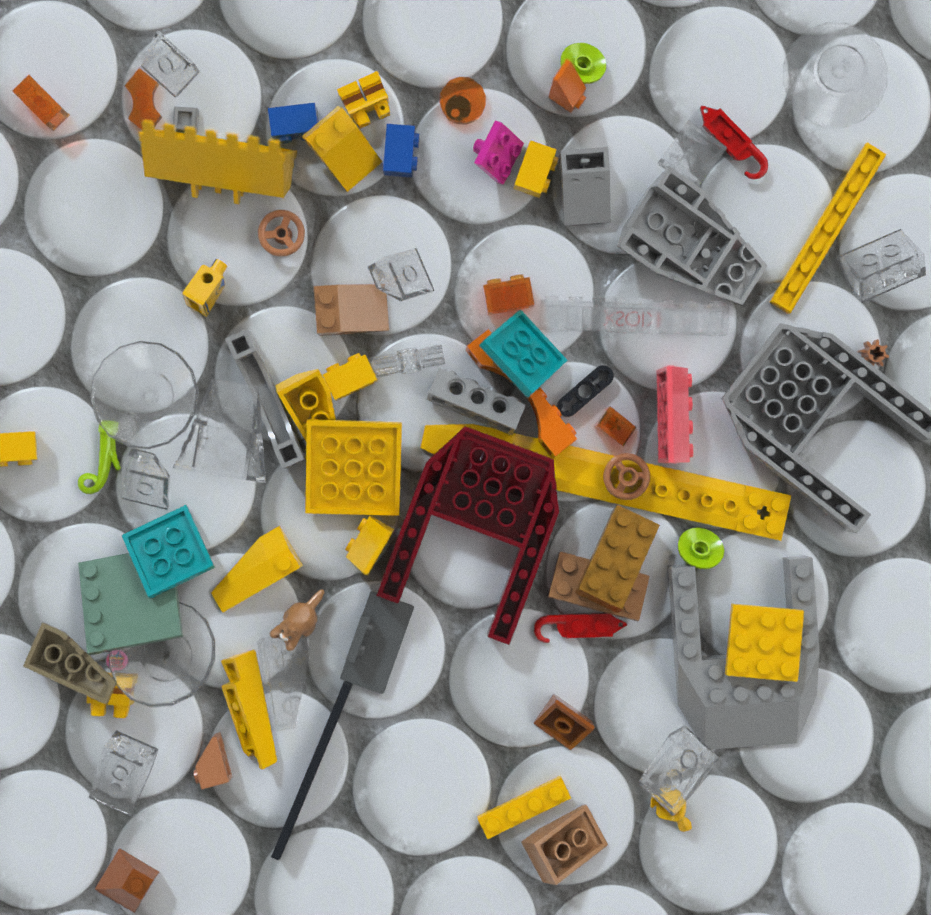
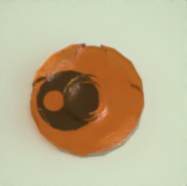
M469 77L451 79L440 93L442 113L453 123L467 125L475 122L485 109L486 95L483 87Z

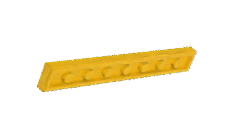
M868 142L864 144L769 303L787 314L792 312L886 157V153Z

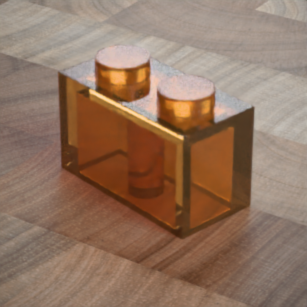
M30 75L12 90L52 131L70 116Z
M524 274L511 276L509 281L501 282V278L491 279L487 281L486 285H483L488 315L532 308L535 305L530 277L524 278Z

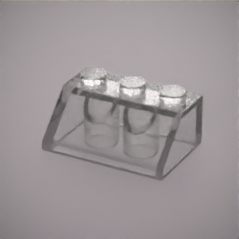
M901 229L837 256L850 290L861 303L926 275L925 254Z

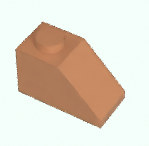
M220 732L211 738L195 766L194 778L197 784L200 783L201 790L227 783L232 778Z

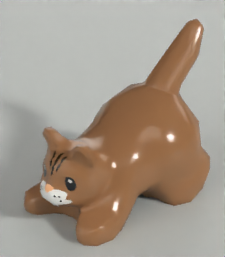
M319 590L308 602H298L284 612V620L270 631V637L282 639L286 644V649L293 651L301 636L307 637L311 635L316 628L318 616L315 608L322 600L324 590Z

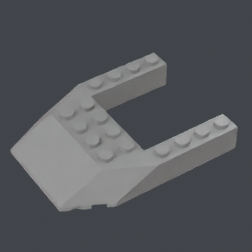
M780 323L723 395L722 401L743 445L773 473L847 531L857 533L871 514L798 458L797 455L850 387L857 390L919 440L931 439V411L835 335Z
M809 556L783 557L786 608L804 610L798 682L726 676L727 654L702 656L695 566H690L689 564L667 566L677 705L704 750L797 743L817 696L820 651L813 558Z

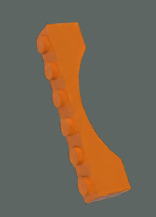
M489 329L466 346L465 351L480 369L492 371L512 382L479 346L483 340L492 334ZM539 387L527 400L531 404L536 417L538 442L554 459L577 440L575 436L577 433L569 423H564L560 418L562 414L559 409L547 402V395Z

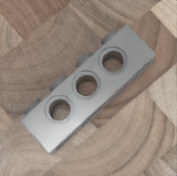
M438 369L426 400L511 436L514 434L526 406L521 403L520 399L513 396L506 397L492 387L485 388L480 386L474 379L461 378L450 369ZM456 387L461 391V394L454 395L449 389ZM473 396H478V397H480L481 400H482V403H481V404H475V403H473L472 400H471V397H473ZM493 406H501L504 412L496 413L493 410Z

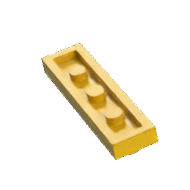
M560 775L477 816V819L487 839H490L571 799V796Z

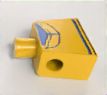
M215 259L210 268L202 265L182 293L186 305L206 317L225 287V280L222 275L228 266L224 262Z

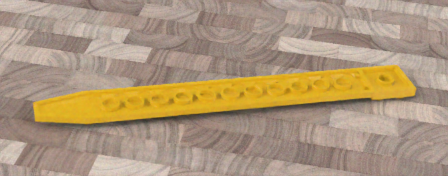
M476 424L425 425L420 447L435 454L466 426L551 458L538 442V438L516 433L511 436L497 429ZM569 446L554 458L557 491L779 541L782 540L792 495L646 463L650 471V482L646 491L635 499L622 500L614 497L607 490L603 479L604 469L607 463L615 457L614 455ZM630 460L621 461L625 467H631L637 472H642L637 463ZM616 466L612 468L610 474L611 483L615 489L620 483L618 479L619 471ZM629 472L623 475L624 480L629 481L631 479ZM643 479L637 480L632 486H626L623 493H631L637 490L642 484ZM763 506H765L769 514L761 520L757 510H762Z

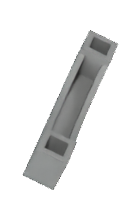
M245 329L225 338L230 352L258 407L282 469L289 468L306 460L304 451L282 401L277 394L251 331Z

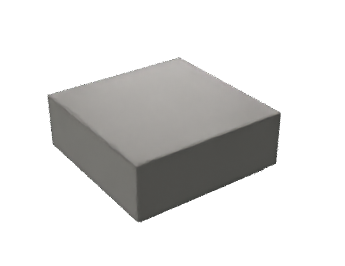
M174 106L173 125H175L176 132H184V127L187 126L196 128V133H198V108Z

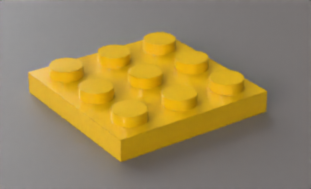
M731 603L725 675L798 682L804 610Z

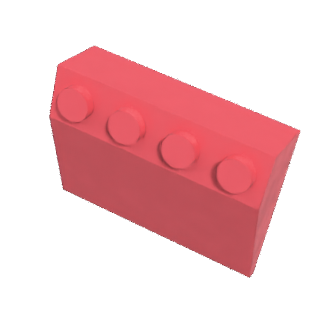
M669 365L656 370L658 463L690 462V458L693 457V444H689V434L693 433V422L689 420V411H692L693 402L692 397L688 395V388L692 387V374H688V368Z

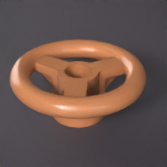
M287 210L270 212L262 219L258 228V238L262 247L268 253L280 257L295 253L301 247L305 237L302 221L296 214ZM283 217L281 225L276 227L275 230L265 231L267 224L272 219ZM291 220L295 223L298 230L295 243L292 241V231L288 227ZM284 230L286 235L282 238L278 237L279 231ZM274 238L277 243L287 245L288 248L276 249L266 239Z
M622 453L616 455L607 463L603 474L604 484L614 497L622 500H632L641 496L646 491L650 482V471L645 461L639 456L631 453ZM630 460L637 463L642 472H637L631 467H625L621 461ZM614 466L619 471L618 479L620 481L616 489L610 479ZM626 472L631 474L629 481H625L623 478ZM643 479L642 484L637 490L631 493H623L626 486H632L637 480Z

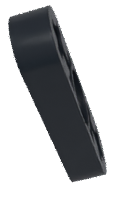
M605 365L598 366L560 398L556 407L562 416H573L613 381L614 374L612 369ZM599 370L601 372L607 371V382L601 380L596 384L600 387L596 390L594 384L588 381V379L591 377L594 381L599 376L597 373ZM581 385L590 386L592 393L588 398H582L579 395L578 390ZM574 392L575 397L582 404L579 406L578 402H575L571 406L572 412L568 410L563 412L562 408L564 405L562 402L564 400L570 402L573 399L570 394Z

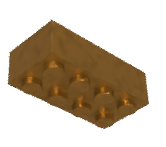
M616 505L605 525L575 594L615 613H619L626 603L660 525Z

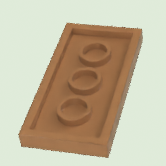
M559 552L548 598L637 622L640 620L650 578L649 575L638 573L623 609L619 613H615L575 594L590 559Z

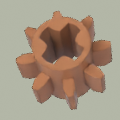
M878 339L874 340L872 345L868 341L864 342L865 348L858 351L861 357L873 366L875 363L878 367L884 366L882 360L889 358V355L885 352L888 346L879 345ZM873 350V353L877 354V357L874 358V356L870 354V351Z

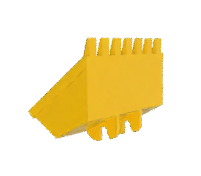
M142 120L143 131H139L138 135L141 142L145 177L191 184L193 198H198L199 190H202L203 186L215 187V193L220 194L222 189L233 190L234 204H240V198L244 192L284 198L291 187L297 150L281 148L280 141L269 139L268 146L260 145L258 137L248 136L246 143L240 142L237 134L227 133L226 139H220L216 131L206 130L205 136L197 135L196 128L187 126L184 127V133L176 132L175 125L168 123L163 124V130H155L153 121Z

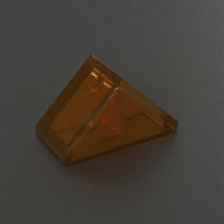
M610 406L605 408L593 426L623 447L636 429V426Z

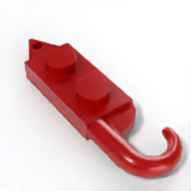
M700 106L703 120L702 127L733 159L743 161L752 156L760 164V170L755 174L746 171L744 175L753 180L762 178L767 173L768 160L752 143L753 141L721 108L716 110Z
M607 613L545 615L536 621L533 631L539 641L549 643L550 639L543 637L540 631L541 627L546 624H557L559 634L565 638L613 637V634L627 626V623Z

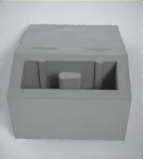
M608 147L560 151L559 168L564 226L610 223Z

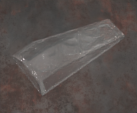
M302 635L293 651H288L285 642L280 638H261L257 641L271 730L295 728L310 658L308 636Z

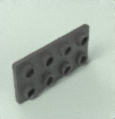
M371 591L347 654L340 679L383 694L414 606L399 601V604L376 596L377 592Z

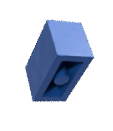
M315 102L268 108L271 137L273 140L280 141V144L291 143L292 139L299 138L305 141L302 136L319 122Z
M387 124L383 163L384 175L412 177V171H417L418 157H414V147L419 148L420 133H416L415 126Z

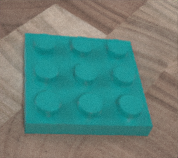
M521 309L479 344L484 352L527 398L568 361Z
M187 505L121 535L150 599L215 568Z

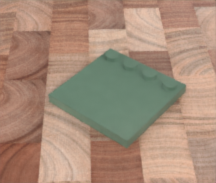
M129 553L78 563L87 654L95 655L183 637L177 586L150 599Z

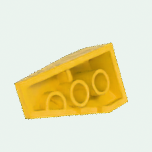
M319 369L295 374L275 385L278 396L305 441L307 436V419L336 420L330 388Z
M281 526L259 537L211 592L222 613L303 566Z

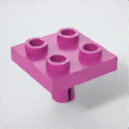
M495 120L485 141L477 139L473 145L474 152L478 154L474 164L496 183L504 185L517 157L521 153L524 143L502 122Z

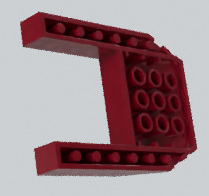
M464 426L425 463L376 596L399 604L431 515L519 547L487 631V637L510 645L559 514L554 459Z

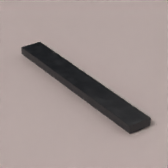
M343 682L271 858L281 859L353 686L350 682Z

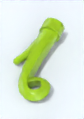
M99 421L98 474L96 476L91 473H85L78 479V488L85 494H94L103 488L108 478L111 461L117 471L121 469L115 444L118 431L117 422ZM91 479L95 484L92 487H87L84 481Z

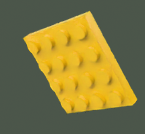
M307 419L305 513L399 516L402 422Z

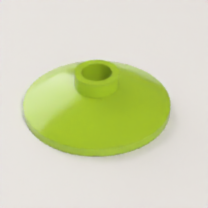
M574 43L566 47L562 52L560 58L561 66L566 59L570 60L584 84L597 82L603 77L606 71V60L601 51L587 43Z
M691 528L680 536L678 552L681 558L690 566H695L698 569H710L721 562L724 556V546L720 538L710 530Z

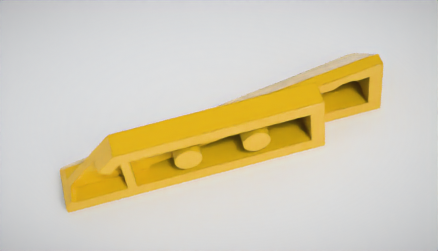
M250 650L221 660L230 681L221 687L243 752L248 757L254 755L258 760L259 768L265 769L277 762V756L256 651Z

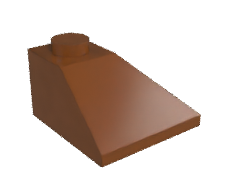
M119 848L95 890L135 913L159 871Z

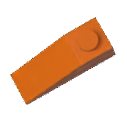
M566 59L553 78L548 98L572 113L575 107L580 109L587 97L584 96L586 87L570 60Z

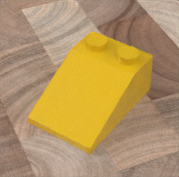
M337 106L302 136L346 192L351 190L382 163L380 157L342 107Z
M371 515L368 519H362L357 528L360 531L356 540L351 538L345 548L348 551L346 558L366 575L373 568L395 530Z

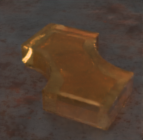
M139 68L126 83L125 87L131 93L133 99V108L128 119L143 131L142 120L153 121L154 126H156L162 119V116L156 110L154 104V95L159 84Z

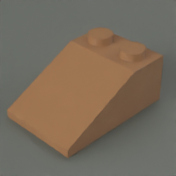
M386 284L314 286L316 325L319 336L389 331Z
M586 804L539 828L521 842L542 882L553 885L559 884L608 845Z

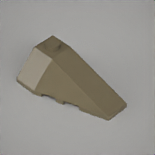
M42 622L23 667L101 703L108 704L117 681L66 632Z

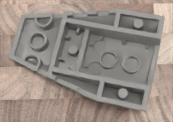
M668 166L649 186L622 228L617 247L656 274L743 305L767 265L751 245L744 241L736 227H733L725 218L726 215L722 210L715 206L711 201L712 198L704 190L671 166Z

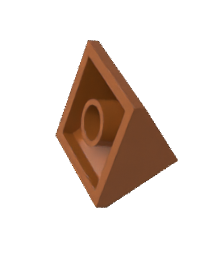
M553 694L533 723L570 750L595 728L592 720L555 694Z

